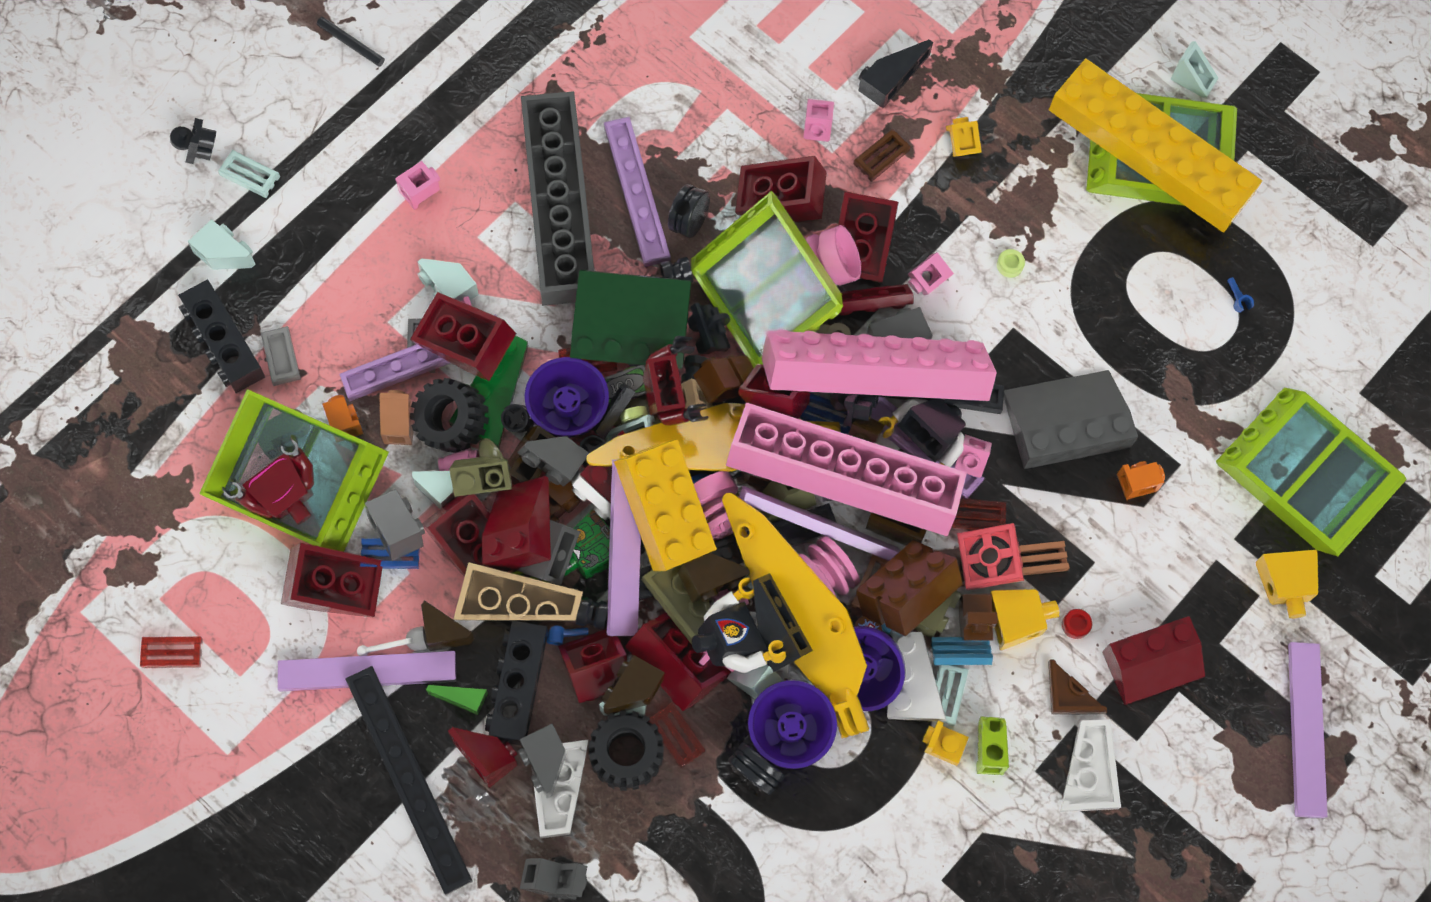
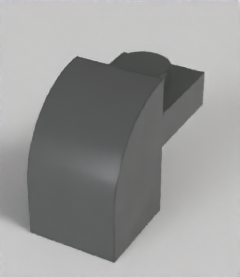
M542 858L526 859L520 889L557 898L576 900V897H582L583 890L586 887L588 866L578 863L561 864Z

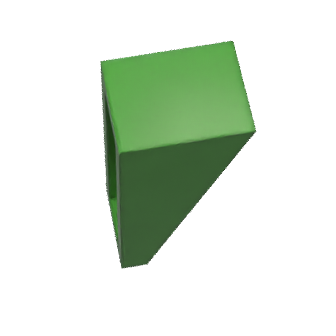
M428 685L426 689L429 695L476 715L479 714L488 695L486 689Z

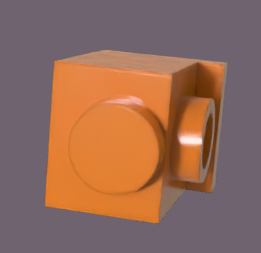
M344 395L331 397L328 402L322 404L330 426L355 437L364 434L354 405H347ZM333 435L337 443L344 441V439Z
M1143 461L1131 467L1126 464L1117 473L1126 500L1157 492L1165 480L1164 470L1157 462L1147 464L1146 461Z

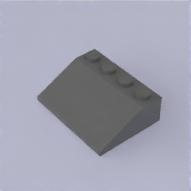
M1109 370L1004 390V401L1024 469L1131 448L1138 438L1131 411Z

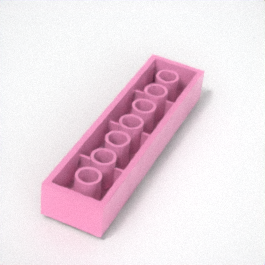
M779 329L776 331L767 330L762 354V362L770 390L989 401L997 374L984 343L975 340L961 342L950 339L927 340L922 337H915L913 339L899 338L897 336L875 337L868 334H860L858 336L845 335L839 332L823 334L814 331L790 332L785 329Z
M749 403L745 405L726 463L728 467L944 536H948L956 517L967 472Z

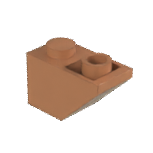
M390 390L388 393L380 392V434L384 444L412 445L413 429L411 425L414 424V420H410V413H414V409L411 407L412 402L409 394H405V392L400 390Z

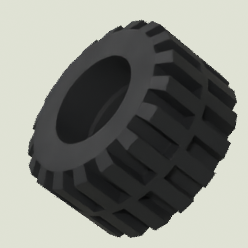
M444 378V380L436 379L433 380V384L427 383L424 385L425 391H418L415 395L418 397L417 402H412L411 405L414 408V413H410V420L415 422L411 426L413 431L419 432L416 437L420 441H424V444L429 447L453 453L471 448L470 444L476 445L480 441L478 436H484L486 432L483 429L484 424L489 422V418L485 417V413L489 412L488 406L483 405L486 400L482 395L478 394L479 391L468 384L449 378ZM455 401L458 408L456 422L451 428L444 430L441 421L442 413L448 404Z
M626 710L620 711L619 715L614 716V713L607 715L608 719L605 721L601 720L597 724V729H593L591 741H589V757L594 773H597L598 778L602 782L608 783L609 787L613 789L619 787L620 791H627V788L636 790L642 784L646 786L651 782L653 776L656 777L663 762V738L658 732V727L655 723L652 724L650 718L646 715L641 717L639 712L632 711V714H626ZM621 736L637 738L644 746L642 759L631 766H621L613 762L609 756V746L615 739Z

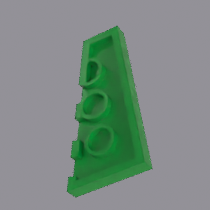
M516 335L490 381L476 376L470 385L479 391L478 394L485 398L486 401L483 405L488 406L489 410L488 413H485V417L489 418V422L483 426L486 432L484 436L479 435L478 438L479 440L490 439L498 449L500 448L504 431L501 414L513 402L518 378H520L529 346L528 341ZM458 408L449 420L451 426L456 422Z

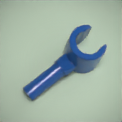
M1233 277L1229 278L1227 281L1236 298L1233 305L1234 310L1237 312L1244 310L1241 301L1250 310L1254 306L1253 298L1249 295H1243Z
M553 626L548 632L547 643L550 645H562L564 636L588 635V628L564 629L561 626Z

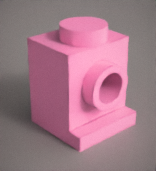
M423 161L395 178L398 191L414 210L418 208V204L440 190L438 183L440 177L433 167L428 168Z
M936 252L908 273V276L911 278L908 283L917 294L922 292L923 295H927L954 273L938 252ZM924 271L930 274L929 281H925L922 277Z

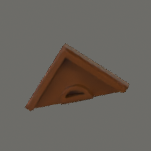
M1054 659L1048 661L1051 714L1107 713V708L1088 693L1089 691L1073 676L1066 673Z

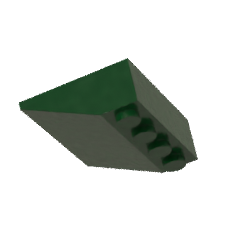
M579 270L570 358L646 365V361L652 353L669 344L673 345L676 336H686L691 280ZM677 353L676 356L677 366L682 369L685 353Z

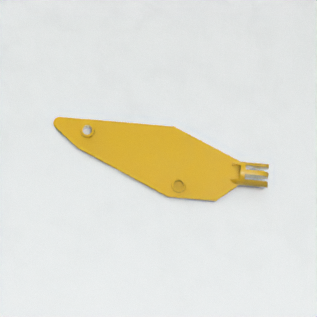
M723 403L701 410L700 414L702 417L708 416V419L705 421H689L671 426L659 423L617 436L589 453L586 461L592 466H612V460H618L662 442L677 439L688 470L735 471L737 469L726 466L746 404ZM806 421L841 432L839 422Z
M733 493L724 494L722 502L745 566L750 571L749 577L752 585L753 581L769 573L771 574L813 650L794 661V663L831 702L836 713L837 727L842 739L869 731L868 723L857 696L867 663L847 609L761 512ZM745 527L749 529V535L746 533Z

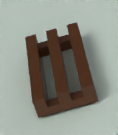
M891 129L859 155L853 164L856 167L859 166L861 172L864 175L867 174L868 179L872 182L908 153L911 146L896 131ZM891 139L895 140V142H893L890 146H888L881 153H879V155H877L868 164L865 163V161L869 157L876 153ZM900 145L902 146V147H901L900 149H898L895 153H893L889 158H887L883 163H881L878 167H876L874 170H872V168H873L874 166H876L879 162H881L885 157H887L890 153H892L896 148H898Z

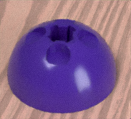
M570 357L556 358L538 367L530 376L524 395L526 409L532 421L555 437L566 436L568 438H575L590 432L603 419L609 402L608 386L600 371L584 360Z
M856 626L854 630L867 663L857 696L863 711H874L889 705L899 695L905 681V661L900 648L889 635L876 628Z
M789 680L775 683L761 692L751 707L748 727L751 741L763 758L782 768L799 769L816 763L829 751L836 737L837 718L831 702L822 691L811 684Z

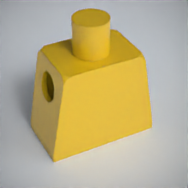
M1317 550L1263 554L1255 563L1269 602L1272 605L1286 604L1290 619L1306 616L1304 602H1309L1318 595Z
M1035 589L994 590L990 592L992 594V612H997V625L994 627L1000 651L1043 635L1047 630L1046 620L1059 617L1057 602L1054 600L1041 603L1039 593Z

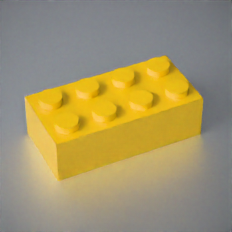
M677 439L662 442L614 461L653 571H667L717 550Z

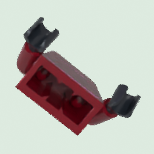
M676 336L673 345L669 344L652 353L646 361L643 381L650 415H657L661 423L667 426L708 419V416L702 417L700 414L701 407L707 406L706 404H694L688 406L687 409L685 408L676 356L677 353L691 354L694 352L695 347L687 346L688 341L692 337Z
M290 435L294 445L290 447L285 446L283 441L280 440V449L283 454L242 484L245 489L241 490L239 482L235 478H230V482L236 488L233 491H227L222 487V491L226 497L235 498L238 503L252 513L266 518L275 517L280 519L290 514L297 525H300L312 516L304 502L314 495L311 489L314 485L313 464L303 450L298 448L297 437Z

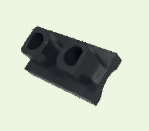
M195 118L192 131L186 127L179 126L170 133V143L174 148L178 150L188 149L185 163L194 164L195 157L210 160L217 131L203 128L202 119Z
M694 303L690 307L692 315L688 318V325L692 331L700 333L701 338L695 344L698 353L710 354L715 351H727L731 348L725 325L730 322L729 315L727 313H719L718 307H714L713 304L700 305L699 303Z
M832 393L830 396V403L833 408L841 412L847 411L848 414L844 419L843 426L849 427L852 426L855 419L869 421L872 415V407L876 408L879 401V395Z

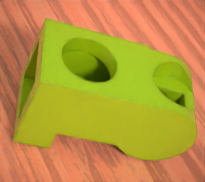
M981 716L978 722L977 774L1003 775L1009 768L1006 720L999 717Z

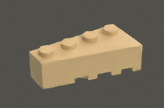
M468 563L453 620L575 621L583 592Z

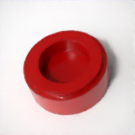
M1073 609L1064 616L1062 629L1068 637L1081 639L1091 631L1092 619L1086 611Z

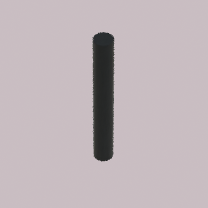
M323 16L318 19L317 26L378 67L383 65L384 57Z

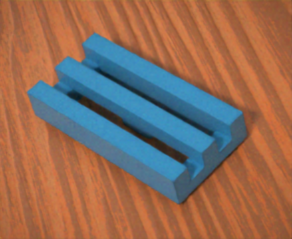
M932 637L931 639L934 665H992L993 655L991 654L990 641H964L961 637ZM967 653H984V654H967Z

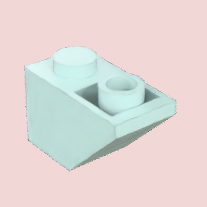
M212 219L188 240L193 253L212 270L252 268L255 265L251 255L253 253L252 249L242 240L237 242L233 238L234 234L226 225L221 224L219 226Z
M423 258L417 261L420 270L417 275L426 287L429 285L435 291L433 293L434 297L439 292L462 301L464 297L468 296L472 300L479 295L476 282L460 263Z

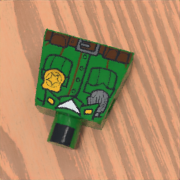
M593 509L573 528L580 531L565 576L577 568L586 579L609 568L610 528Z

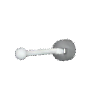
M421 626L411 629L407 633L406 639L370 647L361 645L357 648V654L359 656H366L370 652L407 645L414 651L428 649L425 628Z

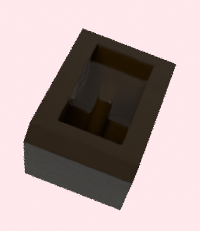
M423 601L421 608L426 641L430 651L468 645L474 641L471 631L427 601Z

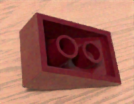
M816 156L743 165L740 169L735 213L737 215L745 214L772 191L793 221L822 219L827 172ZM775 214L770 218L779 220Z
M845 191L838 226H844L855 241L861 261L860 278L883 282L899 202Z
M437 292L410 340L459 368L490 381L517 333L504 319Z
M542 476L512 485V489L498 491L482 535L483 565L507 572L551 560L548 477Z
M475 494L456 496L422 523L426 532L464 577L468 563L489 567L482 563V535L490 513Z
M299 543L290 549L281 605L312 611L373 618L375 617L383 569L380 565L383 560ZM360 563L377 565V567H360Z

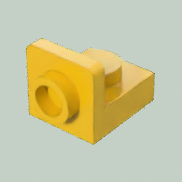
M968 117L952 119L953 124L947 125L946 131H950L953 157L981 153L977 121L969 122Z
M938 720L934 727L928 726L922 741L927 743L924 752L957 766L969 737L944 727V722Z

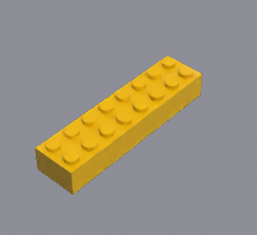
M1086 58L1056 92L1050 105V112L1223 233L1254 196L1263 181Z

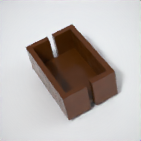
M912 540L857 588L856 593L864 617L880 625L885 623L887 628L907 636L963 584L957 558L938 550L933 552V548Z

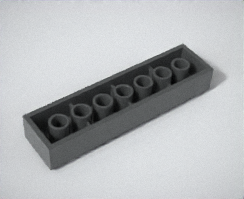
M572 91L521 96L542 306L575 303L579 270L594 271L575 93Z

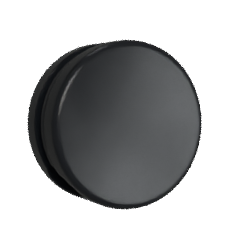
M690 184L684 185L672 203L668 216L669 230L682 234L687 238L694 237L706 218L710 204L709 192Z
M742 742L738 747L740 750L735 752V756L732 754L728 762L762 791L771 795L775 791L773 787L778 786V783L783 781L785 775L750 745Z

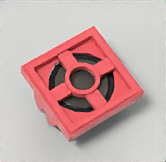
M1014 523L957 533L967 591L1024 581L1023 561L1020 555L1021 549L1017 540Z

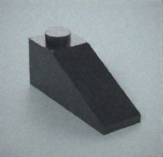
M928 39L880 58L871 67L866 66L858 78L860 80L858 91L881 108H884L930 56L933 41Z
M769 573L754 580L753 586L757 629L767 649L771 642L780 640L783 642V647L775 650L773 653L786 652V658L781 663H774L771 660L767 661V665L771 667L773 672H776L813 650Z

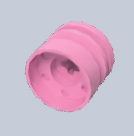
M839 225L824 230L820 233V236L812 234L807 238L804 237L835 284L841 286L860 278L861 261L859 252L851 234L844 226ZM795 243L793 246V258L800 253ZM806 260L796 267L802 284L810 293L817 294L825 290Z
M720 471L694 483L714 542L734 533L723 505L722 497L729 492L734 495L738 492V486L730 472Z
M822 536L817 540V545L811 544L808 546L807 551L810 559L804 554L799 553V556L834 595V591L840 595H846L849 592V588L854 589L860 584L859 575L851 560L829 537Z

